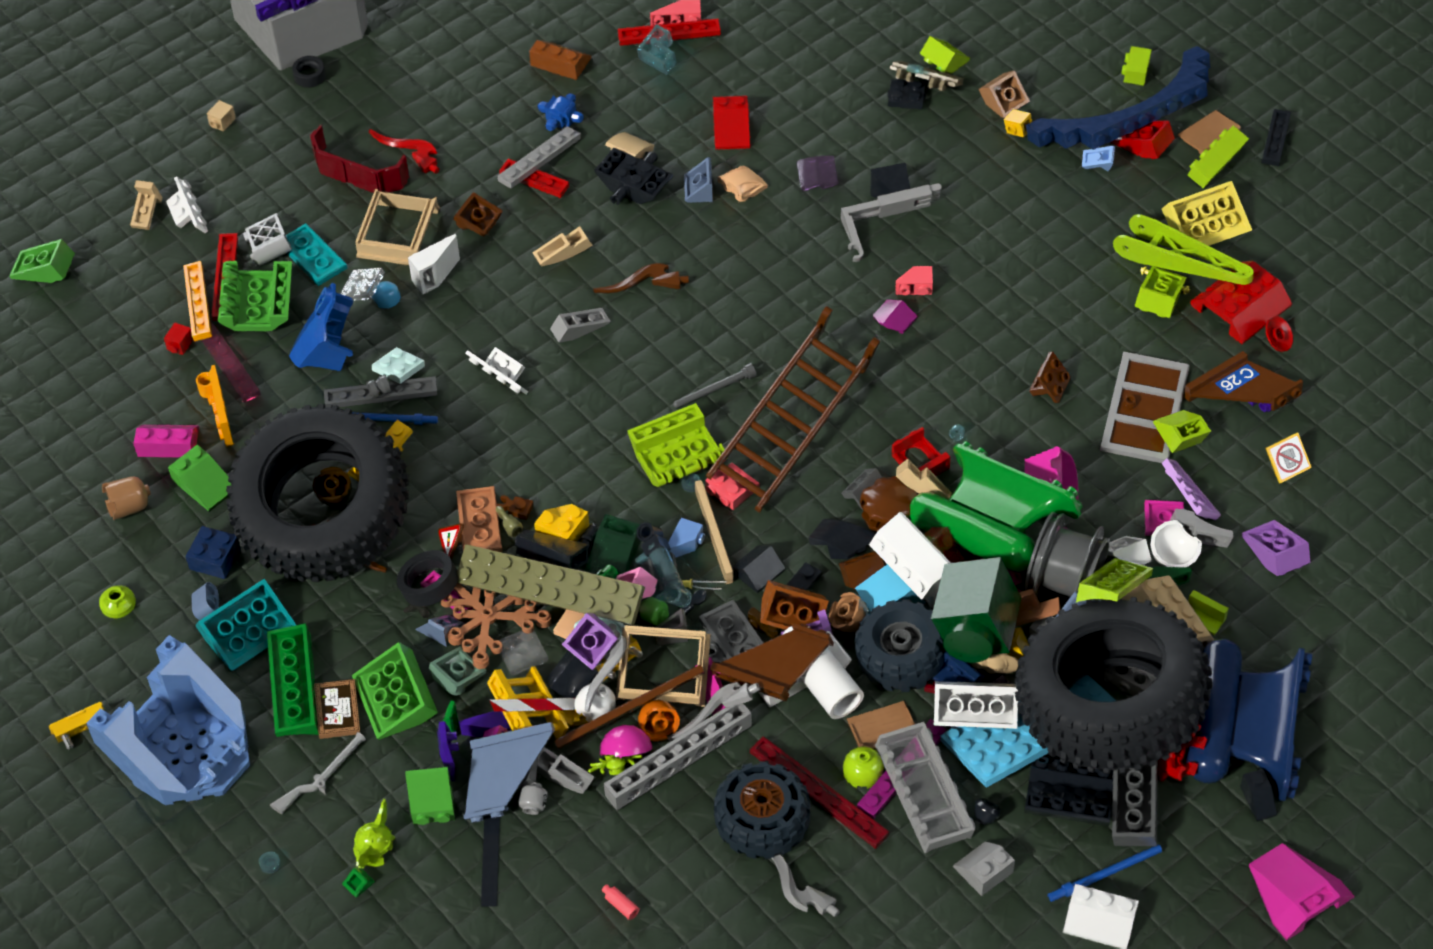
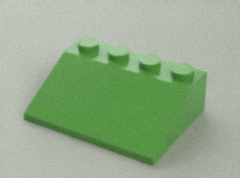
M400 642L352 675L375 735L379 740L423 724L438 713L412 649Z

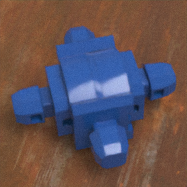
M569 93L565 97L559 96L558 98L553 96L549 102L542 101L538 104V110L545 113L547 130L553 131L556 127H570L573 122L581 123L583 121V114L576 111V98L574 94Z

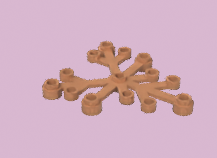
M456 584L453 590L463 599L452 598L449 594L441 600L443 607L455 606L453 608V616L456 619L474 618L460 628H451L448 632V642L454 646L462 644V649L466 653L472 652L478 646V651L473 655V665L477 669H485L489 665V656L486 653L487 646L493 654H500L503 650L502 642L494 641L489 636L490 625L496 619L513 620L526 634L532 633L534 630L532 621H535L536 625L540 628H547L551 625V614L548 611L540 610L537 614L529 613L536 610V602L508 596L493 606L496 593H488L490 591L484 590L486 598L485 605L483 606L479 602L481 589L473 587L471 595L461 584ZM512 603L515 605L525 604L515 612H500ZM464 607H473L475 610H465ZM482 624L480 635L472 640H464L466 633Z

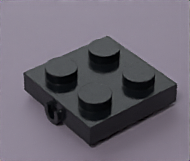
M891 79L890 90H888L887 94L888 107L922 109L923 100L926 98V93H924L925 82H907L901 79Z

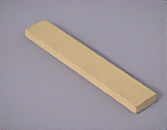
M695 481V493L724 580L727 581L726 584L733 583V570L703 481Z

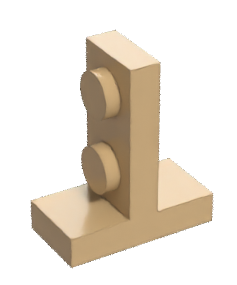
M136 180L134 187L138 191V196L130 225L132 228L149 230L156 203H161L162 195L153 182Z

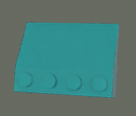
M265 579L213 611L196 624V628L231 672L268 648L267 631L296 626V623Z

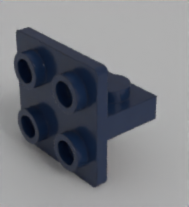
M946 652L944 654V665L933 679L946 682L981 683L986 676L979 669L973 668L969 662L960 661Z

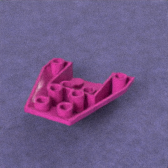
M1283 843L1249 864L1272 924L1286 941L1303 931L1308 920L1330 906L1334 905L1336 908H1339L1354 898V895L1340 879Z

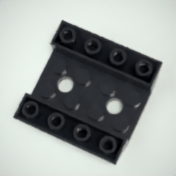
M1042 756L1031 763L1024 813L1109 826L1112 807L1113 770H1110L1109 774H1104L1103 770L1096 769L1093 773L1088 772L1087 767L1081 766L1080 769H1076L1071 762L1064 764L1060 762V759Z

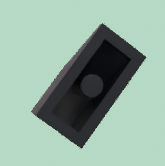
M1260 769L1243 774L1240 788L1256 821L1275 817L1277 812L1272 787L1264 770Z

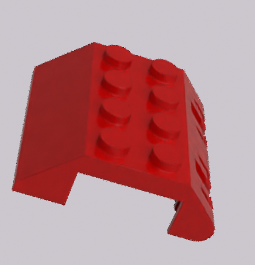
M1254 261L1242 262L1253 269V281L1250 284L1241 285L1217 280L1210 287L1206 288L1205 292L1200 293L1191 300L1192 307L1198 312L1202 313L1203 306H1206L1229 323V335L1242 345L1262 330L1271 317L1281 315L1292 306V302L1281 281Z

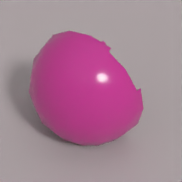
M621 725L613 728L604 736L600 746V755H615V757H620L621 759L623 756L651 751L653 746L650 738L643 730L631 725Z

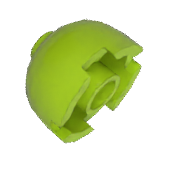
M866 746L851 750L846 755L843 763L844 778L856 788L857 786L871 788L884 772V764L879 753L873 748Z

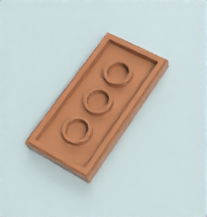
M490 486L456 491L460 523L464 524L462 531L463 551L465 544L503 552L499 519L496 512L495 487Z

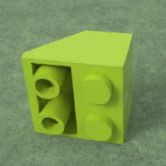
M1185 410L1153 421V424L1172 453L1202 443L1211 432L1201 415Z

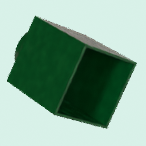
M1001 557L944 564L931 620L944 641L945 650L952 657L960 661L977 663L985 661L992 654L1010 653L1022 597Z

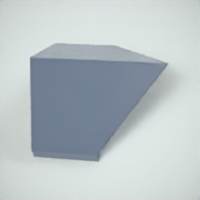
M450 615L429 619L428 623L415 630L447 647L450 644L448 642V632L453 627L460 628L465 623Z

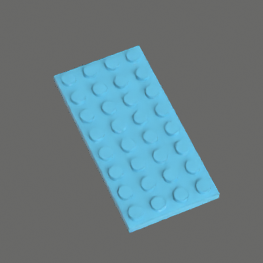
M1088 674L1079 679L1070 689L1075 695L1096 702L1116 701ZM1019 712L1017 714V729L954 726L940 735L941 742L986 788L1048 754V748L1043 749L1037 743V739L1031 736L1029 733L1030 727L1026 726L1022 719L1024 714H1019Z

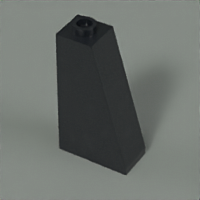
M530 530L523 531L515 539L516 554L531 560L574 570L579 569L588 562L589 544Z

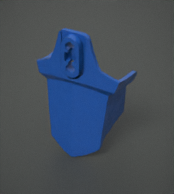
M331 283L328 288L324 287L316 302L314 312L299 333L289 354L292 362L299 368L312 366L341 371L346 356L350 357L353 355L352 350L339 345L347 315L353 305V299L337 293L335 283Z

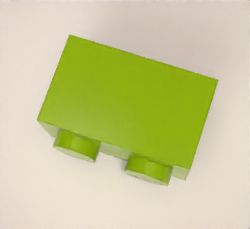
M1131 46L1130 52H1126L1124 63H1127V65L1123 64L1121 75H1124V83L1144 86L1152 49Z

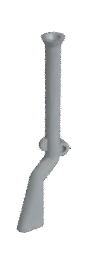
M357 732L356 737L323 773L314 776L312 784L297 786L271 803V808L282 815L301 793L319 790L325 794V781L361 742L366 741V738Z

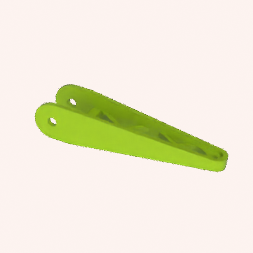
M1133 215L1129 220V227L1135 235L1149 240L1150 243L1126 235H1119L1113 241V247L1121 257L1140 264L1241 285H1247L1253 281V269L1250 266L1158 220L1144 215ZM1158 244L1172 248L1173 250H1166L1164 248L1158 247ZM1183 254L1192 255L1194 257L1212 262V264H1207L1198 261L1196 259L1184 256ZM1226 267V268L1235 270V271H1237V272H1234V273H1233V272H1230V271L1225 270V269H1223V268Z

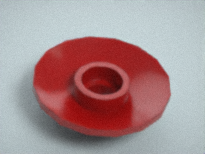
M1279 316L1271 317L1266 323L1267 339L1275 350L1280 352L1288 351L1293 343L1292 330L1283 318Z

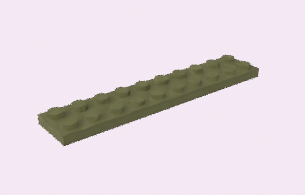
M465 544L457 570V584L583 614L594 613L597 617L633 626L645 590L643 585Z

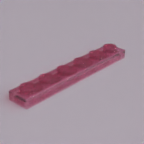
M210 319L212 337L201 341L244 403L260 396V390Z

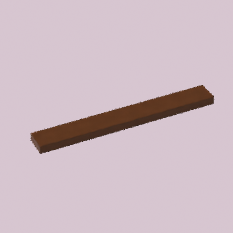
M698 665L556 739L555 743L561 749L644 706L646 703L705 674L702 666Z

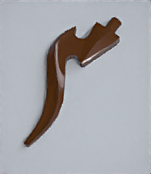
M653 263L643 266L630 277L617 284L594 288V293L620 292L638 284L647 277H653V285L680 289V284L689 283L688 276H679V271L665 273L664 271L669 269V265Z

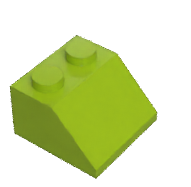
M932 36L928 38L920 52L925 57L924 61L931 65L934 63L937 65L936 69L944 73H953L970 60V57L948 42Z

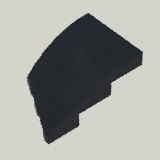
M823 519L808 539L810 545H828L830 559L848 560L857 553L866 550V545L870 544L876 534L845 521Z

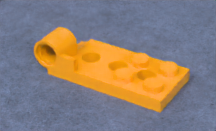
M212 365L209 372L200 373L196 377V384L200 396L208 398L209 405L213 407L220 440L224 439L226 446H231L234 444L216 367Z

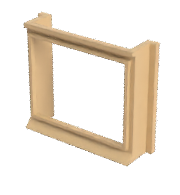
M375 189L355 241L357 258L409 265L408 257L419 252L432 214H438L440 206H438L437 197L428 199L380 192L378 189ZM378 205L423 211L411 246L365 240Z
M625 625V628L622 627V635L626 638L627 647L624 656L619 662L616 700H633L650 691L626 688L630 634L700 640L698 665L702 666L705 674L696 678L695 694L669 692L655 700L696 704V706L705 707L711 634H706L705 631L627 625Z

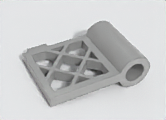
M277 213L245 228L246 232L243 235L246 242L249 241L252 247L253 254L250 256L254 264L258 263L261 266L292 250ZM276 221L273 227H269L270 223ZM259 230L257 235L251 234L252 232ZM265 231H270L267 236H262ZM275 232L281 233L280 235L273 237ZM259 240L263 241L262 244L256 246Z

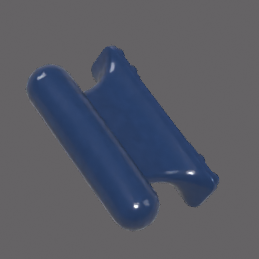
M1215 639L1209 642L1203 652L1207 653L1209 659L1207 666H1211L1212 676L1208 677L1212 678L1213 689H1210L1211 698L1208 701L1210 703L1209 708L1204 713L1205 719L1203 722H1198L1201 728L1195 734V737H1206L1207 742L1204 749L1189 747L1187 763L1195 762L1198 764L1195 776H1193L1194 779L1203 783H1215L1223 779L1229 769L1230 757L1251 762L1264 769L1273 778L1277 786L1279 800L1285 801L1286 797L1294 799L1299 780L1297 772L1301 762V758L1293 757L1299 693L1306 694L1307 683H1309L1311 671H1309V666H1311L1312 654L1305 653L1304 648H1299L1294 659L1284 668L1267 673H1250L1241 671L1243 661L1241 649L1233 641Z

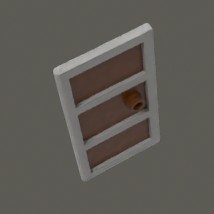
M1123 352L1100 451L1163 463L1166 458L1169 459L1171 451L1153 424V421L1180 411L1190 367L1189 364Z

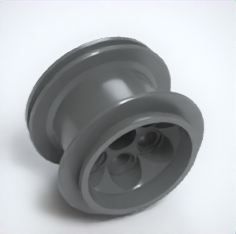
M1051 512L1037 539L1029 563L1024 591L1033 589L1038 598L1043 589L1046 588L1071 597L1074 592L1078 591L1080 582L1105 565L1110 538L1106 537L1103 540V526H1100L1092 537L1065 528V514L1061 513L1057 517L1055 512Z

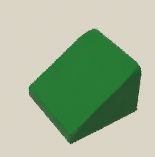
M354 867L342 885L355 897H358L372 886L375 881L363 869Z

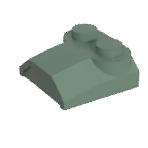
M460 646L432 661L429 665L433 679L452 695L463 694L466 686L476 681L487 671L486 669L475 668L473 659Z

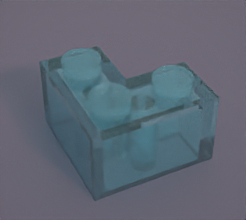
M656 24L637 48L639 59L666 75L677 63L674 52L668 49L673 43L670 31Z

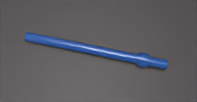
M362 413L365 415V419L368 417L373 421L396 422V420H399L400 422H409L415 425L438 423V416H423V414L415 413V415Z
M1158 844L1078 881L1063 884L1060 889L1049 893L1048 898L1052 902L1063 896L1069 897L1073 894L1075 884L1086 887L1161 853L1162 848Z

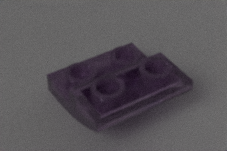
M815 156L797 161L800 187L803 191L820 186L823 190L838 184L834 156Z

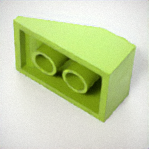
M1152 266L1140 287L1134 307L1144 312L1155 313L1159 317L1170 318L1187 277Z

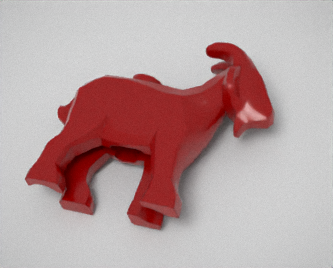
M1192 732L1191 741L1185 744L1182 743V749L1178 753L1175 751L1169 753L1170 758L1167 760L1159 759V780L1164 781L1168 775L1179 781H1182L1181 778L1185 776H1195L1198 764L1189 762L1183 765L1181 761L1186 747L1204 749L1207 738L1195 737L1196 733Z

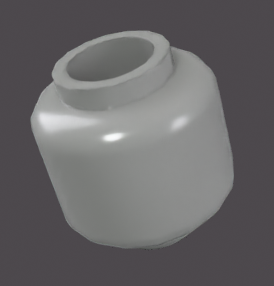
M534 782L526 785L521 789L519 806L524 813L537 815L545 809L548 793L539 783Z

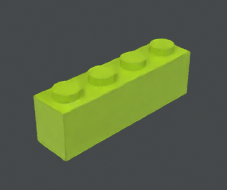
M1234 125L1229 130L1225 128L1219 135L1220 139H1215L1209 147L1211 149L1209 151L1205 149L1199 156L1201 159L1199 161L1196 159L1189 166L1191 170L1187 175L1203 189L1249 140Z

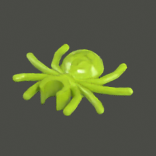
M604 755L605 760L600 758V763H591L590 766L593 768L589 769L588 772L591 773L600 769V772L604 774V769L607 767L610 775H618L625 771L624 765L626 762L634 765L635 762L631 759L642 758V755L623 756L621 759L620 757H615V755Z

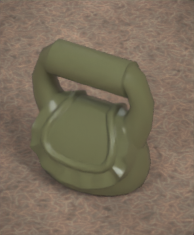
M502 506L496 507V512L500 519L503 520V526L508 536L517 537L518 534L523 532V525L518 519L510 514L508 515Z

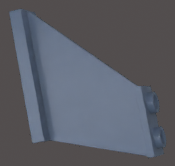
M544 723L470 741L473 752L464 819L471 820V823L483 821V816L491 815V818L504 816L503 812L508 811L507 804L547 741L555 732L553 723Z

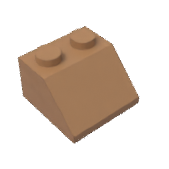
M1015 71L1003 73L979 88L985 104L1002 118H1005L1013 109L1017 110L1030 102Z

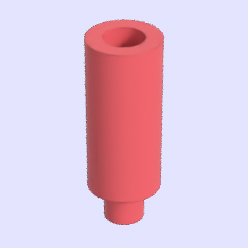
M608 884L602 888V891L606 894L605 899L628 920H632L637 916L640 909L616 887L611 888Z

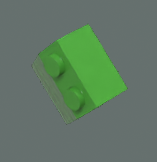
M62 239L22 250L9 277L11 279L45 283L61 281L66 277L75 253Z
M198 445L194 446L168 467L172 481L209 512L229 497L226 492V487L231 485L228 482V475Z
M448 767L405 771L413 824L425 825L431 822L445 823L455 820L454 797Z

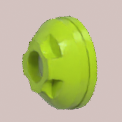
M116 585L106 589L101 594L99 605L105 616L109 618H122L132 612L136 605V599L132 590L128 587ZM115 592L121 594L116 600L110 599L111 594Z

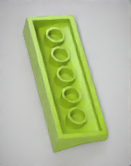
M1114 558L1079 583L1076 602L1090 599L1119 601L1151 577L1153 568Z

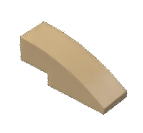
M579 226L566 236L563 233L559 234L532 253L541 266H546L571 258L593 245Z
M909 459L897 467L896 477L917 493L931 492L946 499L952 496V492L927 467L920 471Z

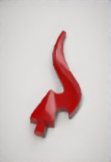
M372 129L369 130V133L384 145L417 149L416 152H412V157L425 174L429 171L435 174L439 173L440 168L436 166L437 159L429 156L433 153L437 154L432 143L423 139L389 138L378 134Z

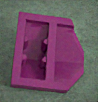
M887 299L873 314V318L884 327L903 334L917 319V315L902 300Z

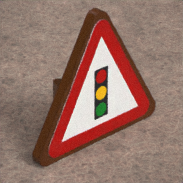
M462 523L438 529L443 552L451 560L458 542H462V531L464 529V524Z

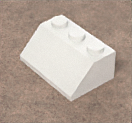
M1075 884L1063 933L1127 949L1138 901Z

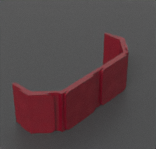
M319 125L310 135L317 167H319V172L325 176L351 183L355 187L374 193L375 189L388 193L402 190L409 179L406 155H403L394 166L375 170L325 152L324 150L327 147L322 125Z

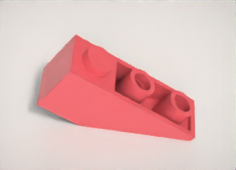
M680 0L651 12V25L701 20L700 0Z

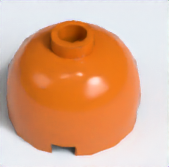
M652 700L641 708L638 715V725L651 741L657 742L667 739L666 735H669L671 732L674 734L680 725V718L675 708L667 701Z

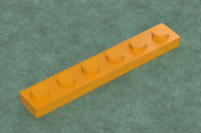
M201 261L183 265L194 342L212 337L204 270Z

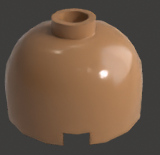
M847 592L840 596L842 599L838 602L834 601L828 618L832 626L838 631L854 633L859 630L860 622L869 614L867 604L858 595Z

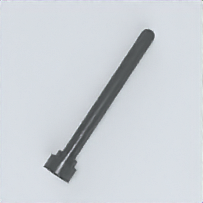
M751 363L743 366L740 372L674 401L673 406L675 408L681 407L742 378H754L757 376L755 368Z

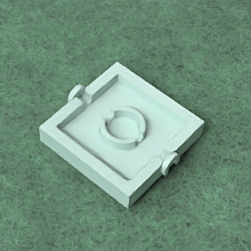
M396 347L373 363L372 371L385 375L387 379L389 378L401 384L425 367V361Z

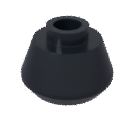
M980 798L975 802L974 815L976 820L983 825L992 824L1002 815L1001 808L988 799Z

